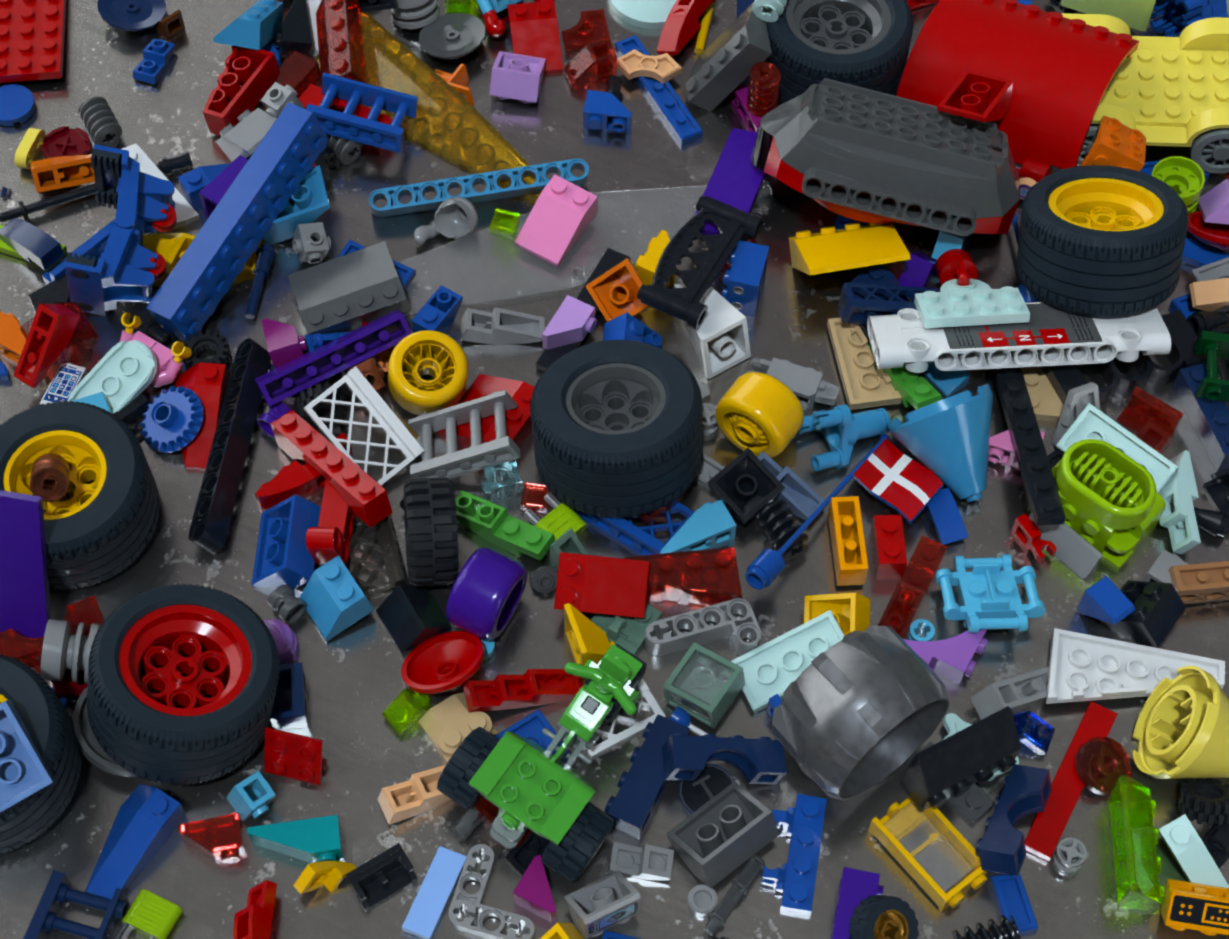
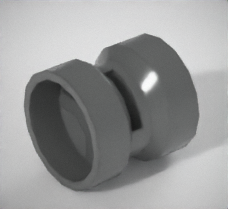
M288 584L277 587L267 599L268 605L273 610L278 611L279 617L288 624L299 619L307 608L306 603L301 598L295 596L294 590Z

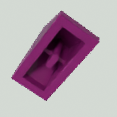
M541 855L534 856L513 891V900L515 904L550 923L557 922V911L545 869L541 862Z

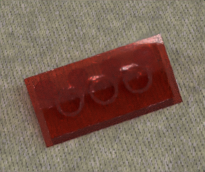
M321 0L316 12L321 87L323 73L366 83L359 1Z

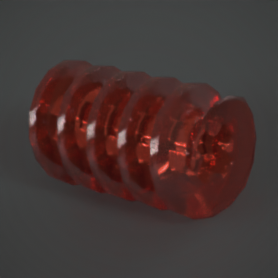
M758 62L751 67L746 106L750 114L754 116L764 117L768 112L777 107L781 74L780 70L772 63Z

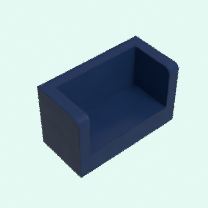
M302 662L281 664L279 666V680L270 717L272 728L285 730L308 727L306 678Z

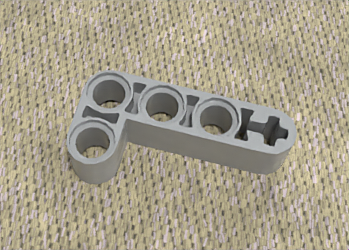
M737 598L650 623L645 631V649L649 654L657 657L688 649L694 642L702 645L730 637L736 653L742 656L760 646L761 630L749 602L745 599ZM734 614H741V615H743L744 617H743V618H735V617L732 616V615H734ZM713 621L717 623V625L710 626L706 624V622ZM688 629L691 632L684 634L679 630ZM751 638L753 642L747 643L742 639Z

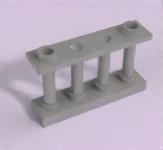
M506 390L496 391L484 397L408 419V424L422 437V448L425 450L422 452V461L410 465V475L414 479L441 477L451 479L521 458L520 448L506 434L505 411L517 408L516 401ZM494 415L496 439L482 444L481 418ZM470 422L471 446L457 451L456 426ZM446 429L447 453L433 458L432 433Z

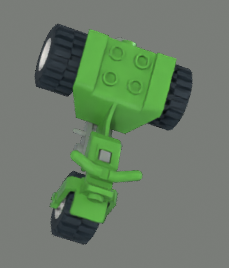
M619 644L611 645L598 664L588 659L585 665L573 662L566 663L564 666L566 673L587 678V680L556 725L560 729L557 735L547 728L542 729V733L553 740L547 750L536 742L513 732L507 731L499 740L482 727H478L468 734L446 764L439 777L437 789L466 810L474 807L483 796L497 806L499 811L492 823L490 836L506 849L515 848L528 829L550 840L542 854L541 862L573 883L580 878L603 845L614 826V818L589 802L596 790L572 766L578 758L587 764L592 763V760L582 752L586 747L591 750L600 737L596 731L602 722L608 724L613 721L622 708L628 715L636 713V702L642 694L635 689L645 674L647 663ZM571 747L575 751L572 755H570L569 753L566 755L565 758H567L568 761L567 763H565L561 759L568 751V749Z

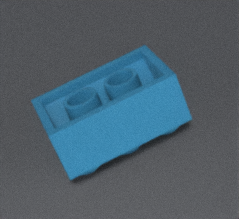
M259 0L213 38V42L260 50L274 38L275 33H279L283 22L284 2Z

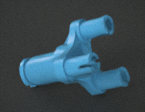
M843 404L835 406L833 410L815 411L812 415L804 416L803 425L796 435L816 430L828 442L831 452L816 454L811 457V465L815 472L834 467L841 469L849 466L853 446L857 440L889 432L887 423L890 421V418L884 408L852 414L850 408Z

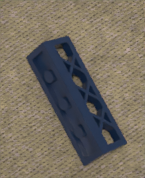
M845 282L842 289L847 304L840 316L843 323L867 325L868 316L897 315L899 310L905 308L917 310L914 303L916 293L940 291L939 288ZM853 292L860 293L865 299L854 298ZM875 294H883L889 300H882ZM899 295L907 296L912 302L904 301Z

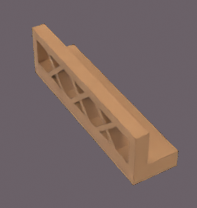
M1229 561L1177 565L1170 568L1169 573L1173 587L1184 604L1229 600Z

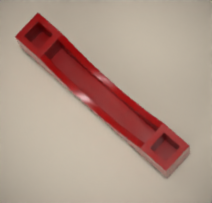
M291 410L270 423L278 447L292 459L303 460L318 470L339 492L354 514L370 528L393 513L386 489L296 412Z

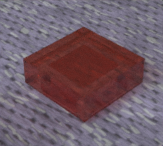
M524 482L520 510L526 511L530 508L533 512L547 514L549 504L544 500V496L550 492L548 488L542 484Z

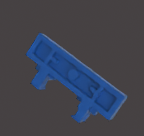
M797 794L795 808L788 807L787 811L772 810L776 826H781L783 830H787V836H791L787 864H782V869L777 867L773 870L764 866L761 883L776 886V891L783 893L780 908L782 911L811 915L826 798Z

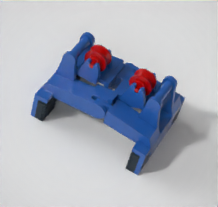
M94 144L91 161L96 184V203L98 206L102 203L103 207L108 204V208H111L112 205L114 206V209H116L115 223L112 226L104 253H101L97 264L96 257H92V260H90V256H86V259H84V255H80V258H78L76 253L72 257V253L68 252L65 270L72 310L106 316L107 311L117 309L120 302L150 303L155 296L152 285L154 281L161 279L165 275L166 261L161 254L144 248V234L169 232L175 228L177 218L175 202L172 200L175 188L174 184L170 181L140 172V163L129 157L128 150Z

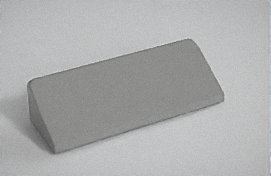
M1031 512L1028 518L1031 521L1035 522L1033 513ZM1065 522L1059 525L1038 526L1041 533L1040 539L1052 542L1057 549L1054 556L1081 579H1086L1098 568L1103 554Z

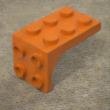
M1103 116L1100 120L1095 142L1079 166H1115L1140 172L1145 165L1146 137L1141 131L1131 129L1115 118Z

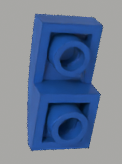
M153 38L143 50V60L133 70V79L155 85L172 58L175 44Z
M949 487L941 489L928 503L926 510L930 522L933 521L940 546L967 539L968 534Z

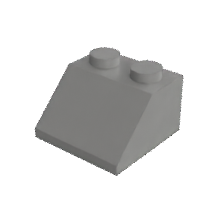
M260 108L252 112L247 109L237 117L239 123L234 127L230 123L219 132L221 137L215 142L231 162L239 155L247 158L254 153L277 118Z

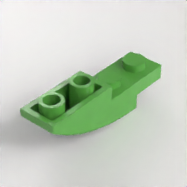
M905 363L903 368L883 369L891 378V384L895 391L900 393L902 397L901 403L906 408L913 406L917 410L942 400L941 394L920 373L908 371L905 368Z
M463 490L455 498L457 521L480 537L518 557L526 554L541 561L549 550L550 545L555 542L553 533L508 515L504 507Z

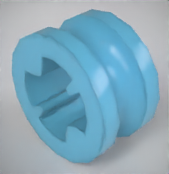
M917 619L911 623L908 639L912 641H932L935 628L930 621ZM917 629H923V633L927 632L925 638H921L920 634L916 635Z

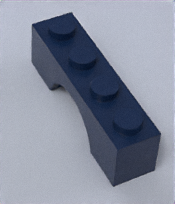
M676 733L671 735L662 746L666 780L694 781L704 770L705 764L711 761H724L734 765L743 773L749 784L776 785L787 774L783 745L779 740H771L770 737L745 739L740 735L725 738L717 737L714 734L689 736L688 733Z
M1015 764L1010 775L1005 776L1003 792L1001 796L996 797L994 813L992 817L987 818L984 837L978 840L976 846V855L980 857L982 870L1018 877L1027 854L1024 835L1013 826L1026 815L1044 812L1052 792L1049 769Z

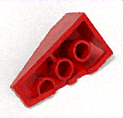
M199 362L177 376L175 387L181 385L194 391L199 396L204 411L203 422L198 434L186 447L182 448L186 470L205 471L229 381L226 364Z

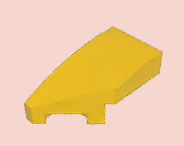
M341 861L310 863L293 886L300 894L321 888L324 885L332 894L338 889L337 887L343 878H346V874L356 869V866L352 863Z

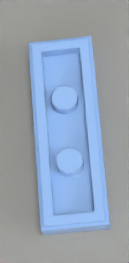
M439 846L402 925V931L422 939H432L458 883L467 856Z

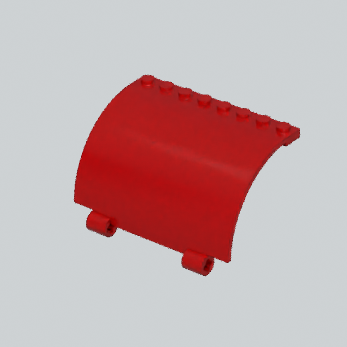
M940 0L929 15L915 41L904 68L896 96L938 106L965 70L1013 81L1011 106L1003 118L995 120L997 129L1008 135L1014 161L1022 164L1020 178L1027 177L1039 182L1051 174L1052 165L1061 169L1077 166L1086 135L1102 97L1122 62L1137 50L1139 41L1132 39V36L1128 34L1109 32V29L1106 27H1093L1087 25L1083 20H1071L1063 17L1061 13L1046 12L1040 10V7L1036 5H1024L1018 3L1017 0Z

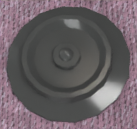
M445 14L437 17L428 26L423 27L419 33V44L422 50L430 56L443 59H458L468 55L481 45L485 39L486 27L482 20L471 14Z

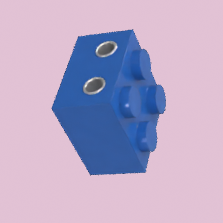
M740 240L737 249L730 255V268L725 271L722 297L743 315L755 317L766 277L769 246Z

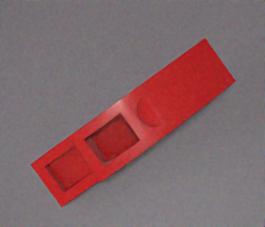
M677 0L663 26L657 47L658 55L668 53L670 56H675L679 54L682 48L700 29L701 25L698 18L703 15V12L715 0Z
M342 432L336 438L347 440V435ZM340 443L346 450L347 444ZM351 444L349 455L353 453ZM294 460L291 464L281 468L271 481L260 486L255 493L258 507L262 511L268 510L295 494L305 499L323 489L326 478L310 464L305 462L302 466L298 461Z
M266 880L249 889L246 908L236 912L234 916L233 939H270L273 931V911L276 905V883Z

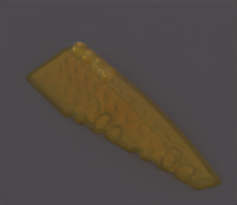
M362 12L347 21L311 62L312 66L322 75L323 73H328L418 97L416 118L405 116L400 128H404V134L407 135L409 140L426 145V149L458 166L461 164L469 168V172L472 174L530 166L470 103L367 12ZM385 110L380 112V114H386L392 119L395 116L393 112ZM527 176L522 181L530 185L535 182V179ZM502 180L497 185L508 188L511 184L509 181ZM540 193L526 194L517 198L534 206Z

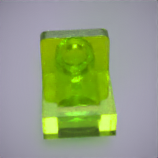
M403 689L382 715L399 735H406L421 716L431 709L432 706L429 704L430 699L426 694Z

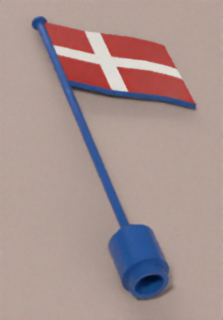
M882 434L880 435L879 442L778 551L764 549L747 567L746 581L751 587L758 590L770 586L785 569L782 554L830 503L831 497H835L852 478L870 494L897 510L910 524L941 490L944 483L931 470L901 452L890 442L889 435Z

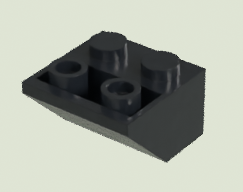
M1128 580L1120 591L1132 602L1136 610L1115 625L1100 621L1134 644L1159 647L1185 611L1186 606L1172 583Z

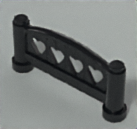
M701 196L696 204V210L699 212L675 233L658 261L652 284H643L637 294V299H640L641 303L687 322L686 325L695 330L701 327L708 310V306L700 302L743 235L755 240L764 223V216L758 213L749 214L709 196ZM706 222H712L721 234L703 235L699 231L705 229L704 224ZM699 239L703 241L710 252L693 253L688 248L693 246L694 240ZM689 257L699 270H679L676 266L682 264V258ZM677 275L687 288L670 289L665 287V284L670 282V276Z

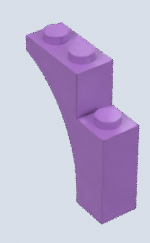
M967 630L957 636L938 641L903 639L917 655L927 662L933 672L959 685L964 676H971L977 664L973 660L976 653L982 655L989 641L984 638L987 630H979L978 633H969Z

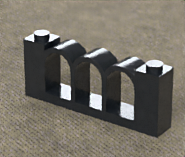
M1180 310L1161 316L1171 336V351L1165 355L1172 366L1158 365L1148 355H1143L1141 351L1139 352L1138 359L1132 362L1140 376L1131 377L1124 375L1117 369L1113 361L1095 364L1107 384L1106 387H1098L1100 406L1108 403L1113 397L1114 392L1126 396L1136 395L1143 390L1147 381L1151 384L1165 385L1174 381L1179 370L1202 363L1207 367L1206 356L1194 354V345L1198 337ZM1076 365L1041 366L1063 405L1069 390L1088 383Z

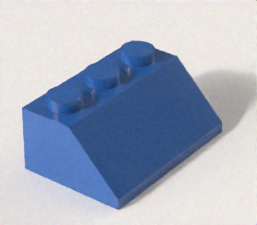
M295 494L262 512L251 585L255 587L277 588L283 584H288L291 588H297L309 581L315 571V561L306 547V533L309 527H318L321 506Z

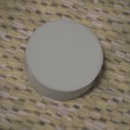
M701 884L690 890L687 905L690 912L695 916L708 917L710 912H713L717 907L718 896L713 888L710 889L707 885Z

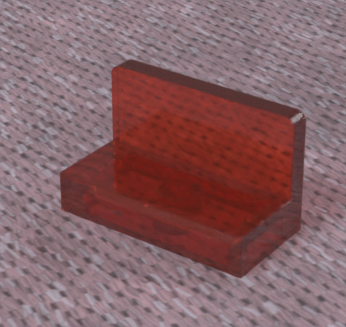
M1136 387L1131 394L1127 406L1116 422L1162 449L1178 428L1184 414Z

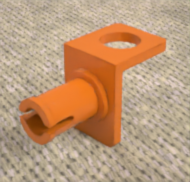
M461 63L453 74L439 69L433 72L432 83L446 87L450 102L471 108L475 105L470 88L465 87L469 82L465 64ZM462 92L467 99H462L458 95Z

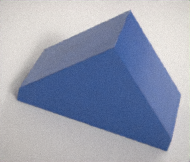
M1107 576L1085 590L1077 606L1078 613L1114 625L1136 610L1132 602Z

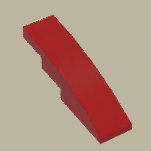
M528 669L524 675H497L494 680H468L463 685L468 712L498 711L572 700L583 686L581 677L568 674L564 669Z

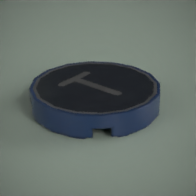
M705 764L704 770L694 781L679 782L678 800L681 808L690 816L734 782L733 777L722 767L715 764Z

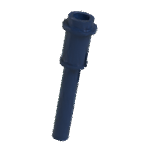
M262 244L256 250L257 260L253 269L255 278L245 312L247 319L255 318L264 279L269 277L272 260L276 258L274 247L268 244Z

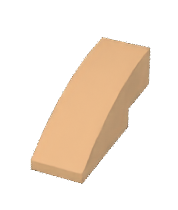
M446 765L412 774L408 781L382 788L377 800L389 825L419 815L452 800L437 789L439 777Z

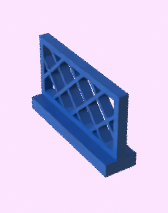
M676 500L655 511L624 518L595 516L573 509L585 522L659 567L662 548L694 513V511ZM680 513L687 518L683 522L671 523L669 514ZM665 515L667 524L652 525L650 516ZM646 517L648 526L637 527L632 524L631 518ZM669 531L670 538L664 544L655 538L654 532Z

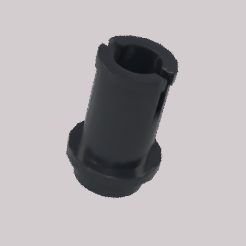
M609 76V79H606V92L612 93L622 102L621 79L618 76Z

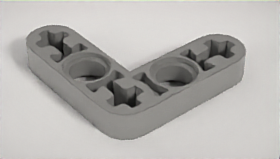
M486 844L474 845L467 854L449 908L448 915L451 925L458 931L487 939H534L535 927L529 918L482 904L495 866V855L492 848ZM482 853L486 854V860L488 861L482 862L479 874L475 872L477 861L474 857L478 858ZM467 881H478L481 885L480 890L475 894L466 893L463 887ZM463 909H466L468 916L477 918V912H479L478 926H474V919L465 917L463 922L458 921V916L455 913H461ZM487 917H497L501 922L499 928L494 931L485 929L483 922ZM506 920L510 921L509 926L512 929L519 930L521 925L526 926V932L529 934H523L522 938H517L516 931L507 929V935H504Z

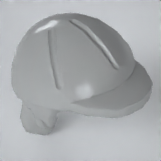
M448 198L440 204L435 212L433 224L416 228L414 231V241L423 245L426 240L432 239L438 234L446 238H454L455 240L466 238L477 228V210L466 198Z

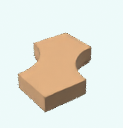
M634 49L615 60V66L629 80L636 77H651L663 84L682 73V67L668 53L649 56Z

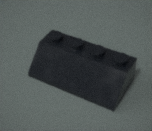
M1007 706L914 756L900 784L921 812L930 807L933 809L939 808L948 800V797L954 794L956 797H959L966 793L972 784L976 782L983 784L996 771L1001 770L1005 772L1016 764L1015 758L1021 750V745L1010 707Z

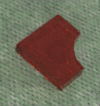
M604 9L582 11L577 25L571 29L561 31L565 54L611 49V39Z

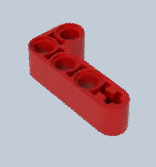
M327 479L318 527L308 528L306 547L316 564H325L339 556L345 565L349 556L355 514Z

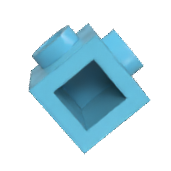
M257 771L235 785L226 798L244 822L252 816L256 820L270 809L268 805L276 794L262 774Z

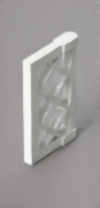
M643 678L636 687L642 695L640 701L637 700L636 702L638 709L635 719L617 715L612 722L610 733L597 729L596 733L608 737V739L593 746L591 750L587 747L585 748L590 759L644 731L649 722L654 723L658 714L666 717ZM641 707L652 711V716L643 721L638 720ZM616 720L633 724L630 728L618 734H613Z

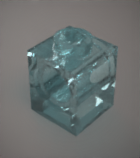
M516 460L484 469V478L480 479L484 495L489 494L492 503L523 496L522 479ZM498 481H504L505 483H503V484H498V483H496V482H498Z

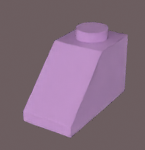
M567 295L542 333L543 348L549 350L583 341L587 333H592L596 327L595 307Z

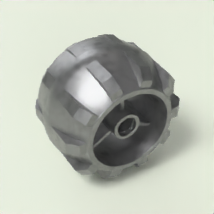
M869 626L864 632L853 631L845 635L840 642L824 653H820L811 661V664L801 675L790 683L783 692L784 698L781 704L774 709L772 732L795 758L805 775L817 783L828 797L843 801L866 792L900 767L936 730L948 712L950 703L945 684L932 671L927 662L917 655L892 627Z

